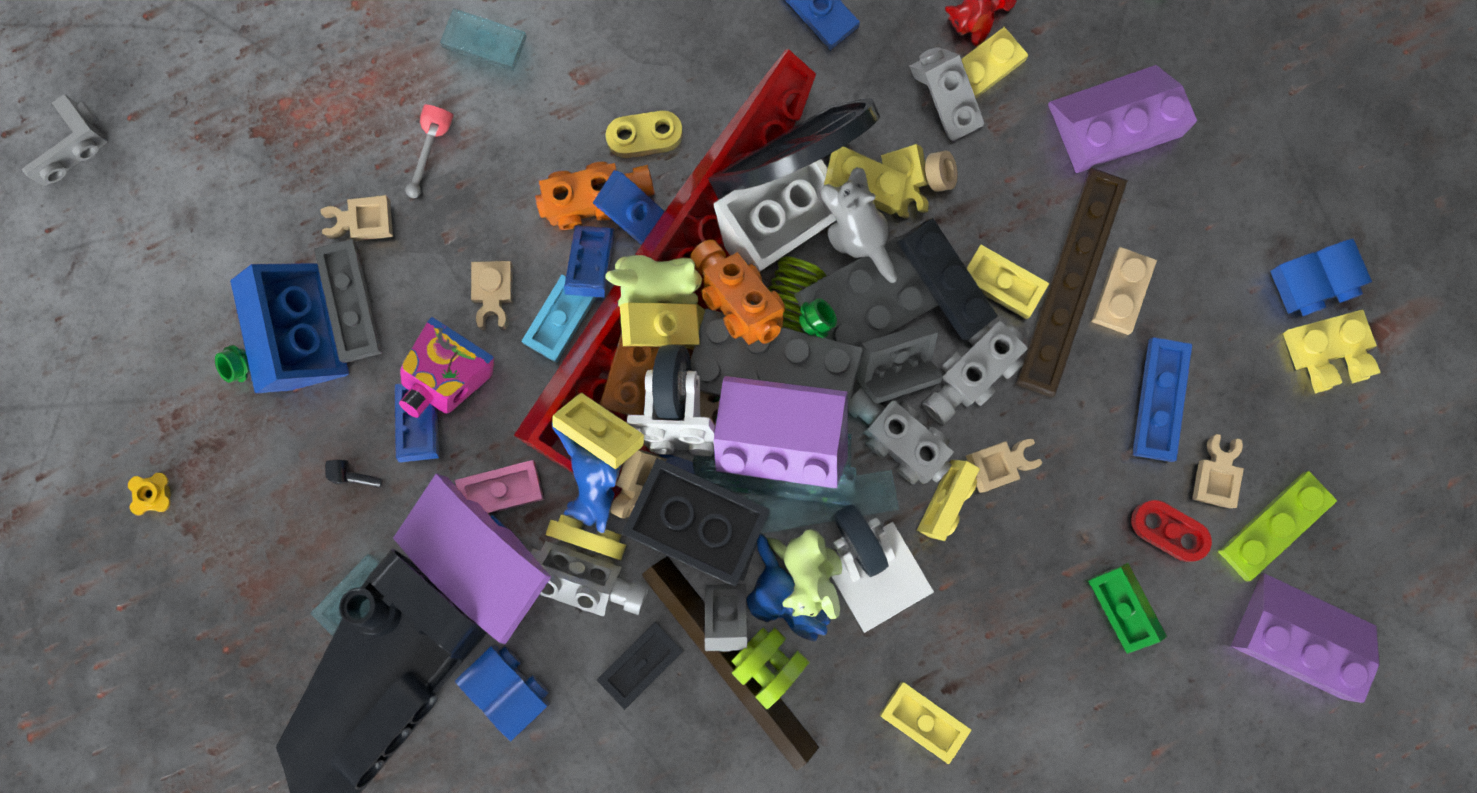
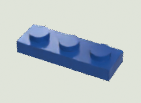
M1155 337L1148 340L1132 455L1167 462L1177 461L1192 344Z

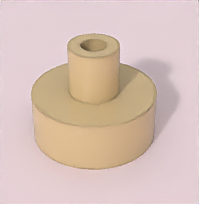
M949 151L929 154L925 163V173L931 189L935 192L953 189L958 178L957 165L953 155Z

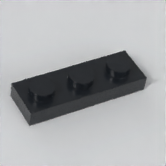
M934 218L926 220L897 242L962 340L970 339L998 317Z

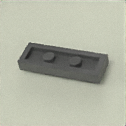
M350 239L314 248L339 361L347 363L382 354L356 242Z

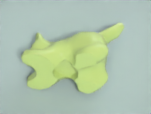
M643 255L624 256L616 262L615 270L608 271L605 275L609 282L621 286V297L618 300L619 307L627 302L697 304L698 296L693 292L700 287L702 277L696 271L695 262L691 258L656 262Z
M813 529L805 530L800 537L791 539L787 547L778 539L767 538L770 548L784 561L795 583L793 593L783 601V606L793 608L792 616L794 617L799 615L813 617L823 609L830 619L838 618L840 614L839 599L834 585L830 583V577L842 573V562L833 549L825 547V540L820 533Z

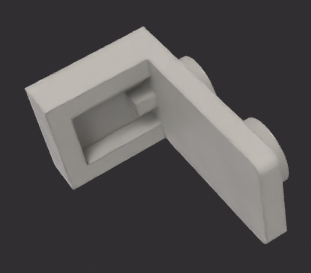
M936 47L923 52L919 56V61L909 65L914 79L928 85L948 139L955 141L984 125V120L959 54Z
M65 94L53 101L52 104L73 133L22 169L28 178L42 186L61 180L66 175V171L80 161L92 158L98 152V149L108 142L95 125L99 118L84 101L78 104Z

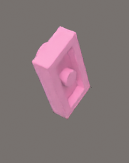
M534 460L455 480L456 487L467 500L479 503L488 514L544 500Z

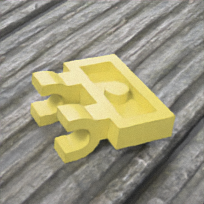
M1363 309L1288 329L1283 333L1295 369L1308 368L1315 394L1330 390L1333 386L1342 383L1338 370L1329 363L1331 360L1345 357L1352 383L1367 380L1370 376L1381 373L1376 360L1372 355L1367 354L1368 350L1373 349L1377 345Z

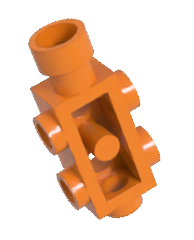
M595 162L587 165L586 170L574 173L570 171H557L551 173L548 179L540 180L541 194L535 195L540 217H547L552 226L558 225L561 230L574 229L575 225L581 226V219L596 216L598 221L612 220L593 204V201L600 192L594 190L593 186L606 183L614 170L618 171L615 163ZM648 165L635 167L633 172L624 174L648 197L655 195ZM568 192L565 199H555V195Z
M707 240L699 244L691 253L690 258L695 262L696 269L704 275V288L701 292L707 306L712 311L719 308L723 312L726 329L734 339L742 336L748 345L758 340L763 344L774 340L779 335L781 327H783V313L785 312V305L779 294L775 291H769L762 282L758 269L752 263L747 264L738 252L726 258L725 252L716 241Z

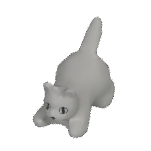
M856 167L851 172L849 180L842 186L834 187L831 184H826L821 189V199L837 220V223L828 228V238L835 250L842 254L847 253L854 258H872L879 272L889 282L894 283L897 280V274L885 249L890 232L889 225L885 216L875 207L873 200L876 195L869 191L864 169Z

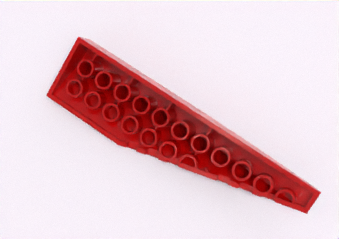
M786 49L760 81L689 176L635 255H643L656 262L690 258L691 253L699 244L707 240H714L725 252L726 258L730 256L724 247L714 208V203L718 201V198L708 178L792 129L796 121L800 120L816 73L792 51ZM696 269L702 277L700 287L693 293L698 296L697 304L704 310L710 309L705 303L701 292L704 288V275ZM617 285L612 287L514 434L516 438L573 475L571 456L552 428L553 414L580 393H583L599 405L601 404V398L622 333L620 307L618 306V300L621 297V286ZM719 308L714 310L723 313ZM606 409L627 423L628 415ZM643 444V446L639 449L653 453L646 447L645 444ZM617 485L611 487L614 492V499L621 494L623 489Z

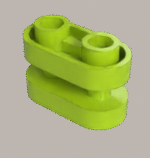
M764 627L761 628L747 643V649L741 650L731 660L736 666L731 673L742 685L753 677L762 686V689L755 698L766 709L770 708L791 687L809 664V661L798 650L788 658L779 649L786 638L775 627L770 632ZM767 661L777 669L774 674L764 665Z

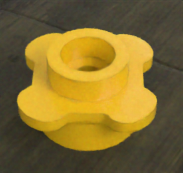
M155 473L149 478L134 476L129 480L128 489L132 491L130 510L133 514L143 515L146 511L150 510L164 512L170 507L171 492L167 485L169 480L165 474ZM149 490L152 491L150 498L146 496V492Z

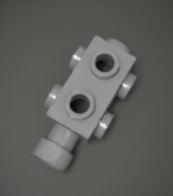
M998 321L991 329L986 325L968 340L973 347L964 356L957 351L941 366L946 372L941 381L944 387L938 393L933 391L921 403L925 411L936 422L945 425L956 414L954 409L960 403L966 408L974 402L981 406L997 391L992 384L1001 375L1008 379L1024 364L1019 357L1028 347L1022 343L1024 338L1016 328L1009 324L1005 326L1001 321ZM995 342H998L1006 350L1005 354L996 352L994 348ZM967 369H973L979 375V380L976 382L970 381L966 375Z
M862 386L850 399L848 413L854 418L858 415L869 425L863 432L869 437L866 445L881 458L889 454L897 461L899 466L896 468V471L908 482L915 484L919 480L922 484H925L932 479L937 483L952 465L947 460L954 451L947 446L950 443L949 439L936 428L931 427L928 430L917 420L919 414L904 401L898 404L892 400L884 407L881 403H875ZM892 420H896L902 425V432L898 435L891 433L889 430V423ZM922 447H928L932 450L933 457L930 461H924L920 457L919 452Z
M545 541L541 551L532 549L531 554L551 576L540 595L603 617L610 602L623 605L624 611L640 615L647 597L649 584L636 579L633 582L620 579L622 567L616 566L608 556L595 555L591 557L579 553L572 544L565 541H560L556 544Z

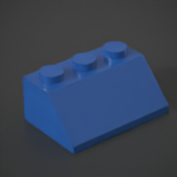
M317 263L251 264L230 280L255 393L290 391L349 375L347 363L339 361Z

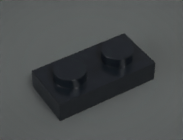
M654 622L596 681L625 710L684 650L657 622Z

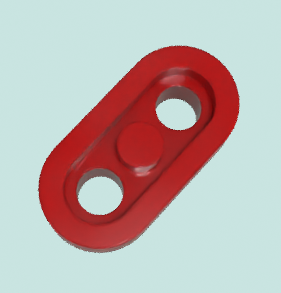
M1152 500L1141 503L1132 514V527L1140 538L1180 561H1198L1210 552L1212 538L1208 529L1203 524L1165 502ZM1148 514L1154 515L1157 519V525L1153 529L1149 528L1146 524ZM1185 534L1192 539V545L1189 549L1184 548L1181 544V538Z

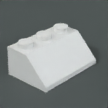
M822 159L771 182L748 189L734 190L714 203L724 247L730 256L738 252L747 264L752 263L760 272L836 221L833 213L821 199V189L824 185L828 169Z

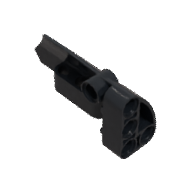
M391 549L360 588L350 589L341 598L339 611L342 620L276 745L290 793H362L434 707L438 700L436 693L487 634L484 629L444 595L410 559L395 549ZM366 599H369L370 611L362 618L360 606Z

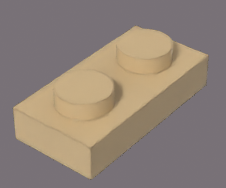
M1119 247L1113 257L1091 322L1127 335L1131 334L1157 260Z

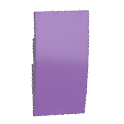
M435 474L393 537L412 562L430 581L499 643H507L551 578L510 529L498 526L479 503L467 500L452 481L443 475Z

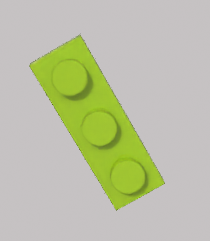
M1310 471L1303 472L1218 552L1245 581H1252L1333 506L1337 500Z

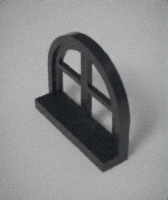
M870 98L831 105L712 175L708 180L718 200L734 190L748 189L779 179L824 158L862 135L879 120L880 114L873 99Z

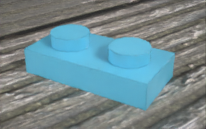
M561 275L521 341L524 345L558 363L597 298L565 295L564 284L566 276Z

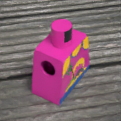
M431 317L401 366V384L409 391L399 401L400 406L405 412L416 418L422 414L429 404L443 413H450L493 375L494 357L437 319Z

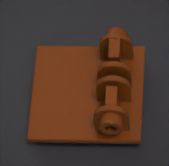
M621 333L600 405L605 409L626 415H644L645 376L647 370H653L656 354L661 346H623ZM687 348L691 360L693 350Z

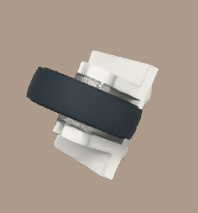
M661 346L656 354L653 370H647L645 376L644 415H628L627 424L644 434V444L653 453L668 455L673 454L674 450H689L694 455L711 456L714 451L715 425L710 418L700 417V376L697 375V371H692L689 352L685 346Z
M853 504L845 506L834 514L835 522L843 537L833 543L841 559L843 569L840 575H834L832 579L864 633L934 592L893 522L883 528L877 518L866 522Z

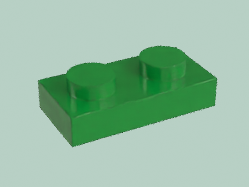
M1129 563L1098 574L1088 580L1127 654L1159 643L1167 637Z

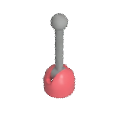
M427 104L423 106L420 124L421 128L427 133L412 183H409L405 188V192L410 198H417L421 193L419 184L434 137L444 135L451 126L454 115L449 111Z

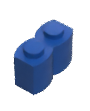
M1354 238L1293 259L1270 271L1288 314L1300 310L1302 316H1307L1327 308L1324 301L1337 297L1339 303L1363 295L1361 287L1372 282Z
M492 645L455 682L470 700L484 712L495 727L508 740L512 741L550 705L545 698L549 691L535 676L532 675L527 679L517 667L521 664V661L507 646L500 650L496 645Z

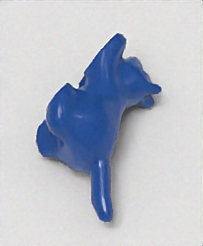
M552 422V428L571 456L572 470L579 491L577 498L574 501L568 502V509L564 511V515H571L587 526H592L596 522L598 532L605 533L614 501V492L611 487L616 485L622 464L617 469H614L553 427Z
M760 534L757 540V547L765 564V569L758 577L754 590L747 596L746 601L749 611L755 618L765 622L783 618L795 634L807 640L816 641L818 634H827L828 628L826 626L831 622V619L823 609L813 617L807 615L794 617L792 616L794 609L783 606V601L793 593L795 583L792 576L780 568L766 537Z

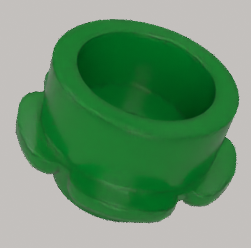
M817 298L810 303L804 302L801 305L800 311L802 314L799 317V321L804 331L809 335L816 334L820 338L827 337L828 332L837 324V317L832 307L821 298Z
M229 345L215 356L216 369L224 381L231 383L236 380L238 382L247 380V373L250 369L244 349H239L235 345Z

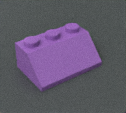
M1157 65L1050 101L1048 104L1076 173L1182 137L1197 122L1183 86Z
M725 376L722 383L714 433L716 471L837 488L848 458V391Z
M1265 573L1260 575L1230 646L1342 700L1360 703L1365 702L1380 665L1376 625Z

